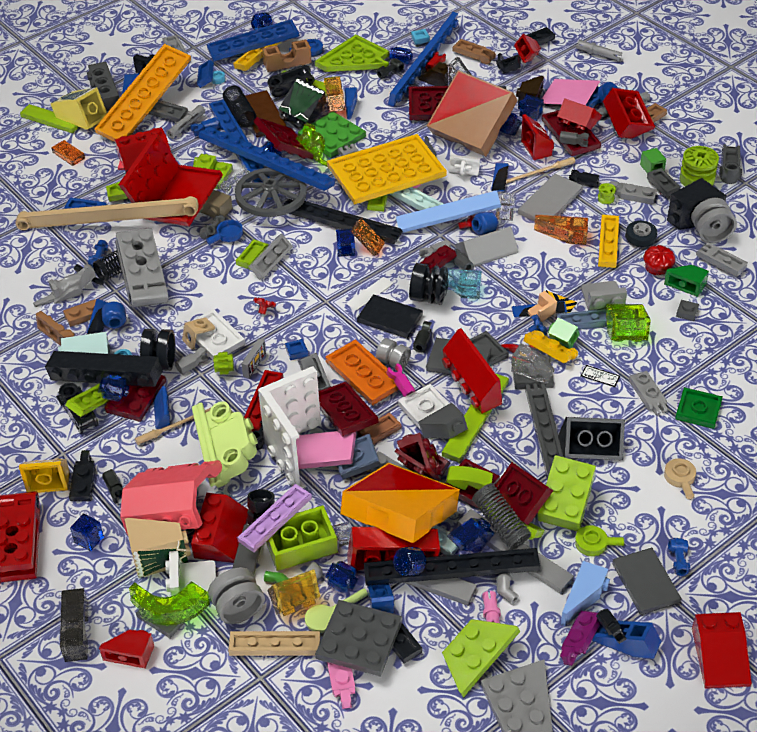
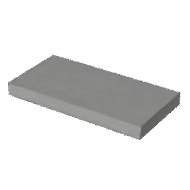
M554 174L518 209V214L547 227L583 191V185Z

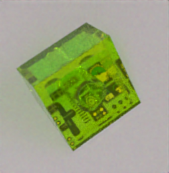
M606 304L607 333L611 340L616 342H622L623 340H632L634 342L648 341L651 319L643 304Z

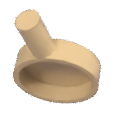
M681 458L670 460L666 464L664 471L666 481L672 486L682 488L687 499L694 498L695 495L690 485L695 480V466L690 461Z

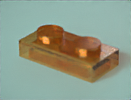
M65 140L51 147L52 153L72 166L85 159L83 152Z
M362 218L355 223L350 231L373 256L378 255L385 244Z

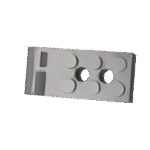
M152 228L117 232L115 245L131 308L168 303L167 287Z

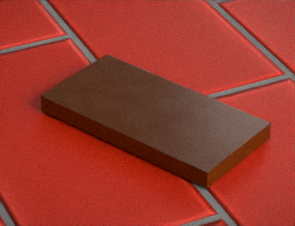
M267 90L245 95L257 117L286 126ZM255 123L251 126L256 137L265 136L264 133L258 130Z

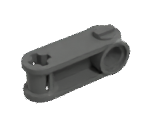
M723 144L719 176H721V180L724 183L734 184L742 177L740 146L732 147Z

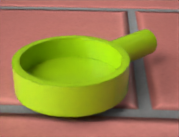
M593 525L580 528L575 537L577 550L586 556L601 555L606 550L607 545L624 546V537H607L603 529Z

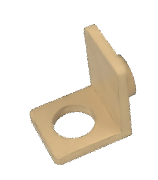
M205 317L185 322L182 340L191 350L195 349L197 334L215 330V326ZM188 333L191 336V342L188 339Z

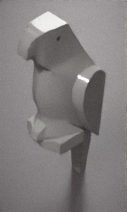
M86 264L79 272L68 275L62 280H49L51 294L34 302L33 305L37 307L51 302L55 304L81 295L83 288L96 277L93 267Z

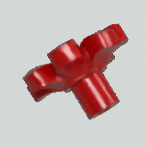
M254 297L253 299L254 303L260 306L258 313L264 315L267 308H274L277 304L260 297Z

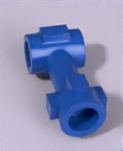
M99 240L95 244L94 248L97 251L95 255L88 258V264L92 267L93 262L103 258L104 252L108 251V243L105 240Z
M682 538L669 539L668 551L674 552L676 557L673 569L676 570L677 575L685 576L691 568L690 563H686L684 553L688 551V541Z

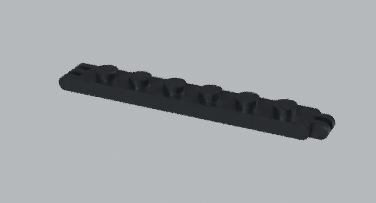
M287 199L283 206L290 204L294 200ZM304 201L298 209L289 213L391 244H395L403 233L401 228L308 201Z

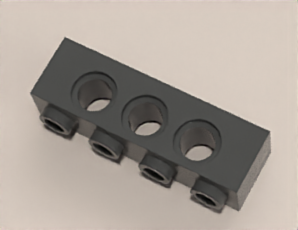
M107 62L88 65L87 77L91 88H98L106 111H109L118 101L119 95Z

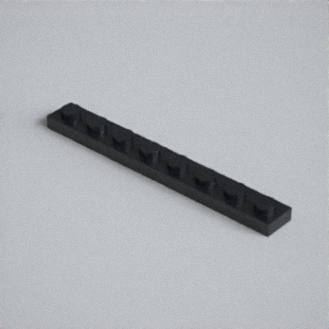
M537 548L364 563L366 586L540 571Z

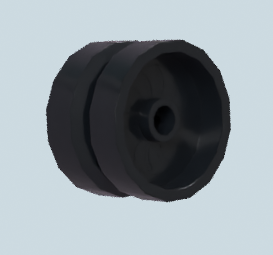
M144 329L140 342V356L158 357L163 371H171L176 351L174 331L161 329L158 334L156 329Z

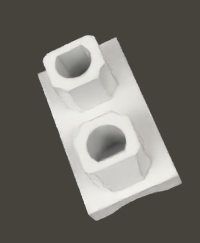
M450 155L449 172L460 173L461 175H479L480 158Z

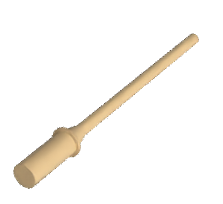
M571 157L557 161L551 166L507 179L506 183L553 168L561 169V167L574 164L575 158Z
M192 415L162 429H152V431L136 437L135 442L137 445H140L151 439L158 438L161 433L193 420L194 416Z

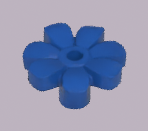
M537 314L531 316L534 325L528 328L529 331L537 330L547 335L548 330L540 321Z

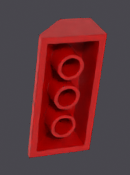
M458 329L443 348L444 358H442V363L446 369H450L454 381L460 383L463 393L465 395L468 394L472 406L478 408L481 414L502 404L500 379L463 329Z

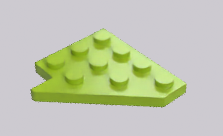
M355 34L315 60V66L325 72L379 69L382 66H389V62L384 59L389 57L390 54L389 50Z

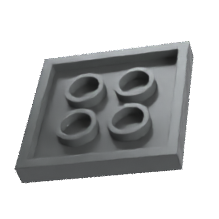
M338 600L317 648L315 657L321 661L381 677L402 624V616Z

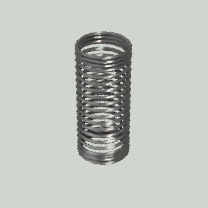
M494 483L487 484L474 494L472 501L481 510V513L490 522V525L499 534L503 542L506 543L509 550H513L528 540L531 532L522 523L520 517L515 514L516 512L513 511V508L506 502L502 494H499L500 491H497Z

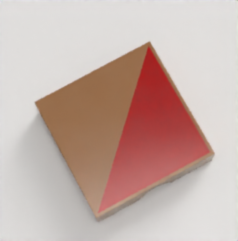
M458 70L429 120L427 127L432 134L448 141L459 143L467 149L486 157L498 136L500 128L507 121L518 100L513 92Z

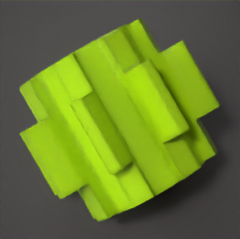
M218 352V355L213 356L215 373L220 372V375L230 374L229 371H234L233 354Z

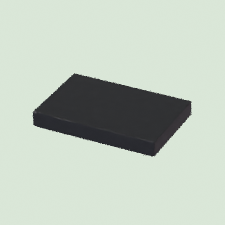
M373 294L358 315L357 322L407 339L422 317L423 310Z

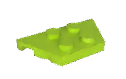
M471 619L444 649L442 654L462 697H465L520 633L517 626Z

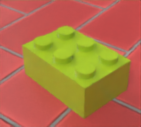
M555 455L546 486L552 489L553 492L539 510L538 521L578 531L582 524L594 482L596 466Z
M324 505L296 513L266 541L276 571L338 553L337 536Z

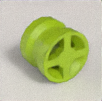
M610 183L601 184L598 190V201L602 204L613 203L616 187Z

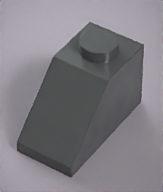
M453 403L418 421L424 438H453L468 429L464 414Z

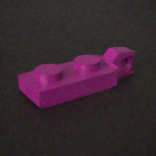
M580 611L562 644L560 657L564 665L572 666L578 654L586 653L600 626L596 617L598 613Z

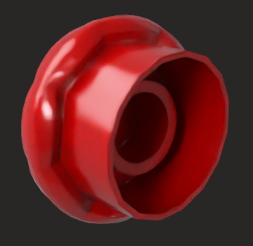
M663 245L651 246L643 255L645 269L653 275L666 274L667 269L672 268L676 262L674 252Z

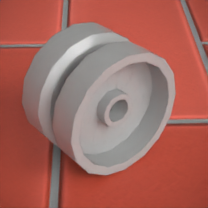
M710 198L701 202L695 207L691 215V220L704 242H721L731 236L737 226L736 218L731 212L730 207L721 198Z
M239 567L223 572L214 579L208 589V596L216 607L220 619L227 624L241 623L250 619L263 607L265 602L264 593L256 584V579L252 572L247 568Z

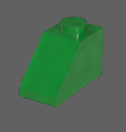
M695 265L670 268L666 271L664 285L698 297L707 284L709 271Z

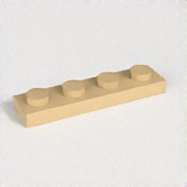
M230 631L228 652L229 656H312L317 651L321 635L320 631Z

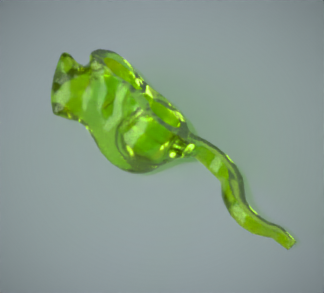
M306 123L302 134L296 137V140L308 152L314 155L313 158L317 162L327 167V161L321 158L325 150V139L319 132L315 131V126Z

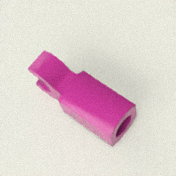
M397 363L395 366L397 372H393L390 367L387 369L388 377L394 379V383L403 397L415 392V388L407 376L402 373L400 364Z

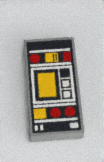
M257 339L241 363L243 377L250 379L265 356V340Z

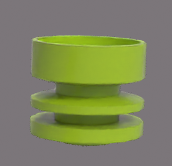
M706 146L687 148L682 159L679 177L681 184L687 186L703 178L711 185H714L719 161L717 152Z

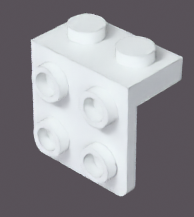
M170 551L169 560L165 563L166 573L169 574V578L166 579V591L171 592L173 603L210 599L208 589L216 578L215 562L209 560L180 563L178 551Z

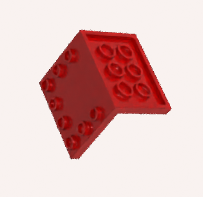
M153 134L118 185L131 203L184 199L189 196L195 197L198 200L199 206L194 216L180 215L145 218L147 220L190 227L223 174L220 170L179 165L160 135Z

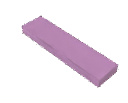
M297 484L292 486L237 537L238 542L252 552L258 550L312 499L311 493Z

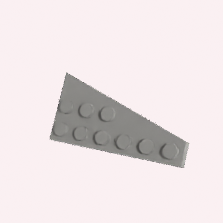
M545 660L481 680L482 690L502 732H553Z

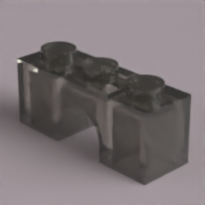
M84 588L63 590L61 593L60 649L65 662L88 659V639L85 630V622L88 621V600Z

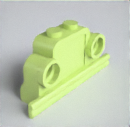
M221 401L214 404L210 411L206 413L203 403H198L192 406V412L204 462L219 460L222 464V471L217 477L208 478L211 487L216 485L217 488L226 485L231 478L246 471L249 465L248 460L254 458L257 453L256 444H258V441L252 432L254 427L249 418L245 419L240 412H233L227 402Z

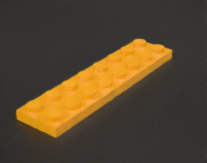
M164 44L94 128L95 133L114 142V139L131 135L191 61V56Z

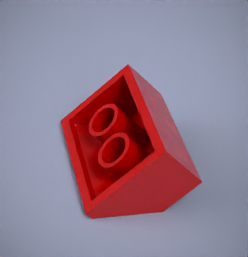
M612 88L603 100L620 138L633 139L655 128L639 91Z
M162 127L114 139L118 157L126 173L153 134H159L170 150Z
M206 492L200 512L203 524L200 528L195 529L191 542L194 558L234 563L239 546L237 537L242 533L244 524H247L248 509L228 495Z

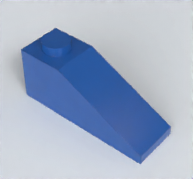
M620 620L617 621L621 626L622 633L627 638L625 641L619 644L613 635H609L601 624L592 639L593 642L627 655L651 659L655 658L662 642L652 623Z

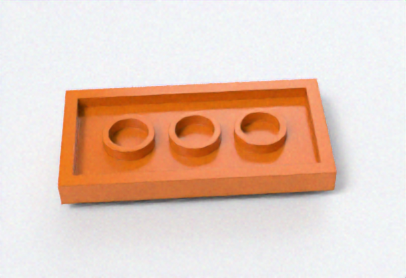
M356 339L325 356L326 363L372 406L399 390L394 383V379L388 377V368Z

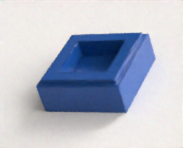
M303 339L285 343L290 360L308 356V350Z

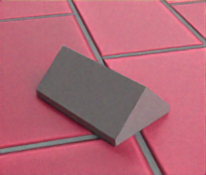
M511 226L455 244V247L460 250V254L468 258L474 264V267L518 253V247Z

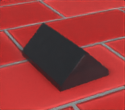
M565 417L558 434L563 457L623 460L625 419Z

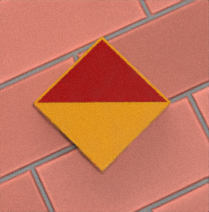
M387 463L342 491L340 514L414 543L427 534L433 526L442 523L457 512L460 489Z

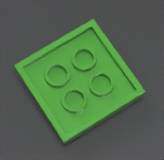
M332 111L300 130L298 135L303 141L332 158L339 154L338 148L342 147L344 150V146L350 147V144H355L365 138L366 131Z

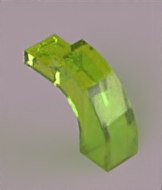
M192 581L179 593L170 597L152 595L135 582L129 587L130 601L135 607L139 608L141 618L157 625L169 626L185 623L200 615L210 605L208 592Z

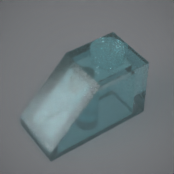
M448 269V287L461 298L480 299L482 271Z

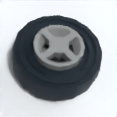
M639 220L627 226L625 237L631 245L648 247L655 243L658 231L652 223Z

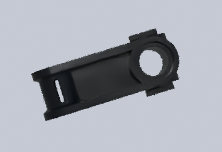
M302 65L269 77L267 84L271 95L281 97L288 94L297 78L312 85L315 78L310 73V67Z
M65 383L59 388L56 398L59 404L66 410L78 432L81 434L87 428L99 426L93 410L80 417L65 406L69 399L83 392L80 386L78 387L75 383Z

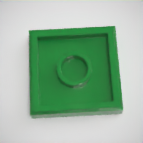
M684 387L675 420L715 429L723 396Z

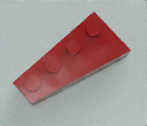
M352 527L347 552L348 574H356V570H363L364 563L439 556L438 529H430L423 537L411 543L386 533L377 527Z

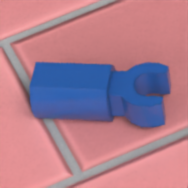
M214 117L202 121L201 124H192L190 127L191 131H194V136H199V132L207 127H214L216 130L220 129L219 120Z

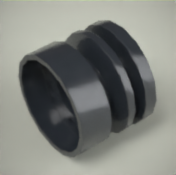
M416 263L410 280V300L423 302L426 295H428V303L433 304L435 300L437 305H442L449 284L448 268L442 267L439 272V266H434L432 273H430L428 264Z

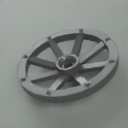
M262 168L246 174L238 181L235 187V199L239 207L247 213L260 217H277L291 213L304 203L307 195L304 182L271 168ZM266 176H276V177H275V178H267ZM285 177L292 180L293 182L280 181ZM257 178H260L263 182H251V181H253V180H255V179H257ZM299 187L300 193L296 195L283 188ZM243 188H258L244 196L241 195ZM263 193L256 207L246 202ZM280 193L294 201L283 206L278 194ZM268 197H272L277 208L271 209L262 207Z

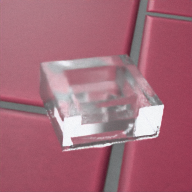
M350 521L332 526L337 536L338 547L348 545L352 528Z

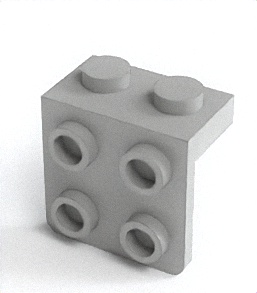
M616 281L589 283L581 286L588 310L623 307L626 304V288H619Z

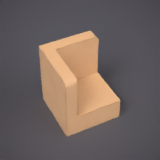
M544 290L539 294L538 304L530 308L528 314L530 316L537 314L540 321L543 322L556 313L557 301Z

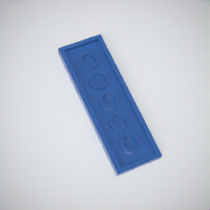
M290 19L206 45L214 62L296 38L300 35L293 20Z

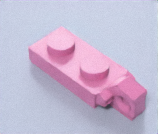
M327 662L334 697L340 696L342 709L352 708L350 695L355 694L356 691L352 669Z

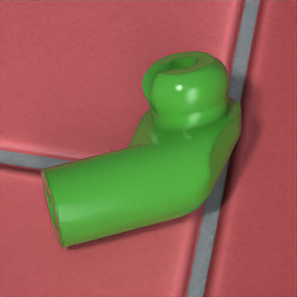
M265 571L264 582L278 583L279 592L288 593L290 591L292 582L285 574Z

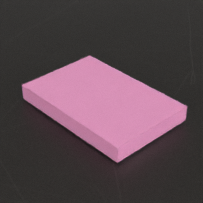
M338 431L299 435V438L296 439L299 469L352 464L356 432L343 437Z

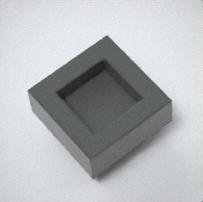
M681 300L676 317L694 321L699 304Z

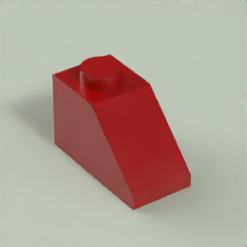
M522 34L514 44L524 63L532 61L541 50L537 41L525 34Z
M130 629L102 643L99 650L103 661L146 669L154 648V642L151 633L144 630L136 631Z

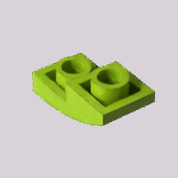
M450 466L446 483L466 490L468 485L481 489L485 485L492 483L493 474L472 467Z

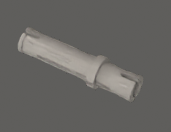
M580 39L577 42L583 46L576 45V49L587 51L588 54L600 55L618 62L621 60L620 57L615 55L622 56V52L598 46L594 42L589 43Z
M198 105L191 112H187L184 118L166 131L167 136L170 139H174L190 124L197 122V119L205 113L204 107Z

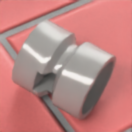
M388 338L380 342L376 351V358L380 362L387 365L390 364L393 368L398 363L401 365L402 370L407 366L411 356V349L402 344L398 346L397 342Z

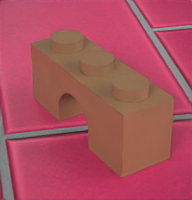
M306 39L292 42V49L287 54H281L277 45L262 48L263 62L267 72L312 63L311 47Z

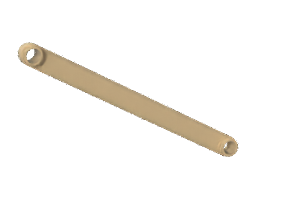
M189 196L184 199L35 212L21 211L17 215L15 222L18 229L27 230L29 228L168 216H194L198 211L199 204L195 197Z

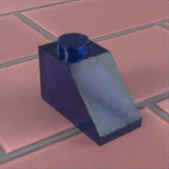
M470 518L450 532L447 537L462 551L480 553L495 532L490 529L491 524L485 519Z

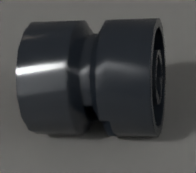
M265 489L249 492L247 496V523L249 526L275 503L273 492Z

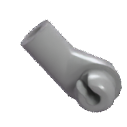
M506 573L499 574L496 580L497 592L511 604H514L519 595L510 589L512 577Z

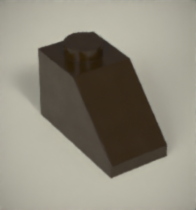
M439 62L426 70L419 77V80L433 86H449L453 80V67Z
M541 75L522 82L520 88H517L516 91L518 104L537 107L543 91L544 76Z

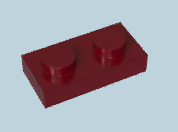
M444 245L420 263L428 264L430 273H432L434 266H439L440 269L457 255L455 250Z

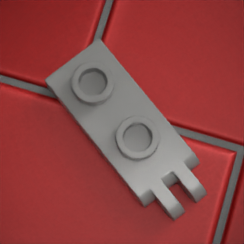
M647 371L629 376L630 384L647 410H652L655 415L660 414V410L662 413L667 412V400Z

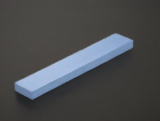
M496 190L396 216L398 228H401L404 233L501 208V203Z

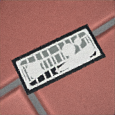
M586 365L581 377L615 387L620 375Z

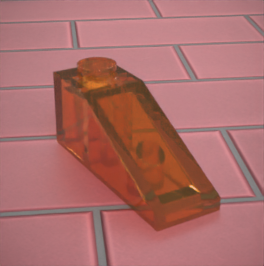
M535 215L534 230L568 244L586 245L588 218Z

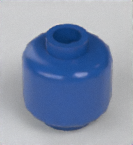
M492 212L477 213L472 220V228L479 235L496 231L499 224L498 218Z
M112 301L103 306L102 321L106 327L116 329L125 324L127 318L126 310L121 303Z

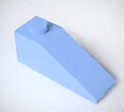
M586 561L582 562L563 609L561 625L566 626L578 616L580 611H585L599 600L603 591L608 590L610 579L607 578V568Z

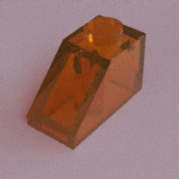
M340 76L324 78L327 110L329 112L345 110Z

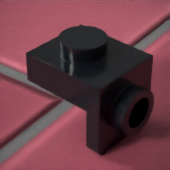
M499 53L496 64L505 74L521 68V58L517 54L504 59L503 55Z

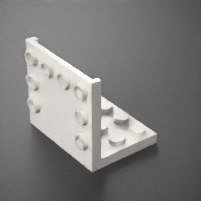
M314 366L258 389L264 441L268 452L272 458L275 457L279 470L285 472L289 485L293 484L294 486L297 484L301 488H304V484L299 477L296 439L299 438V434L321 425L318 379Z

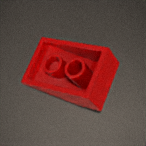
M741 612L695 614L692 634L704 688L751 686L746 632Z

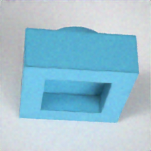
M426 29L411 31V37L415 45L430 42V36Z

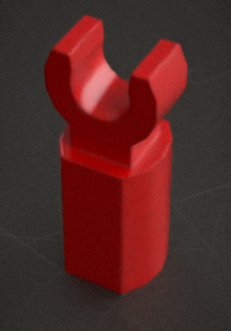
M435 52L433 58L427 63L426 70L439 62H445L446 54L444 53L442 56H439V52Z

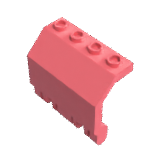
M215 460L203 462L201 465L198 463L169 466L165 470L163 467L150 468L145 472L138 473L122 490L120 518L126 533V518L180 523L181 530L200 528L203 523L196 507L197 487L206 478L217 477L222 471L221 462Z

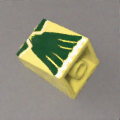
M97 87L71 91L50 103L56 118L86 130L98 124L107 114Z

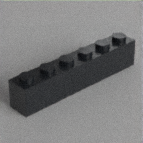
M53 351L45 365L50 379L55 381L155 387L163 372L159 358L153 356Z

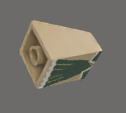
M136 518L125 519L138 578L166 571L165 563L169 560L170 551H178L180 563H188L187 557L191 556L186 530L181 531L180 523Z

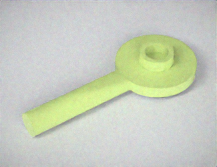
M363 588L342 601L355 604L367 597L368 592ZM319 604L309 608L305 614L306 626L311 631L324 633L336 605L329 607Z

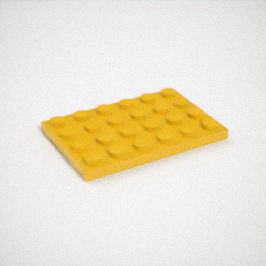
M418 134L327 160V167L354 205L447 176V170Z

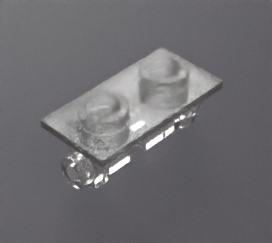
M240 168L221 179L217 184L220 192L227 195L234 192L238 181L250 173V171Z

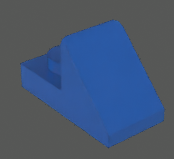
M390 585L367 586L370 607L393 614L394 595Z

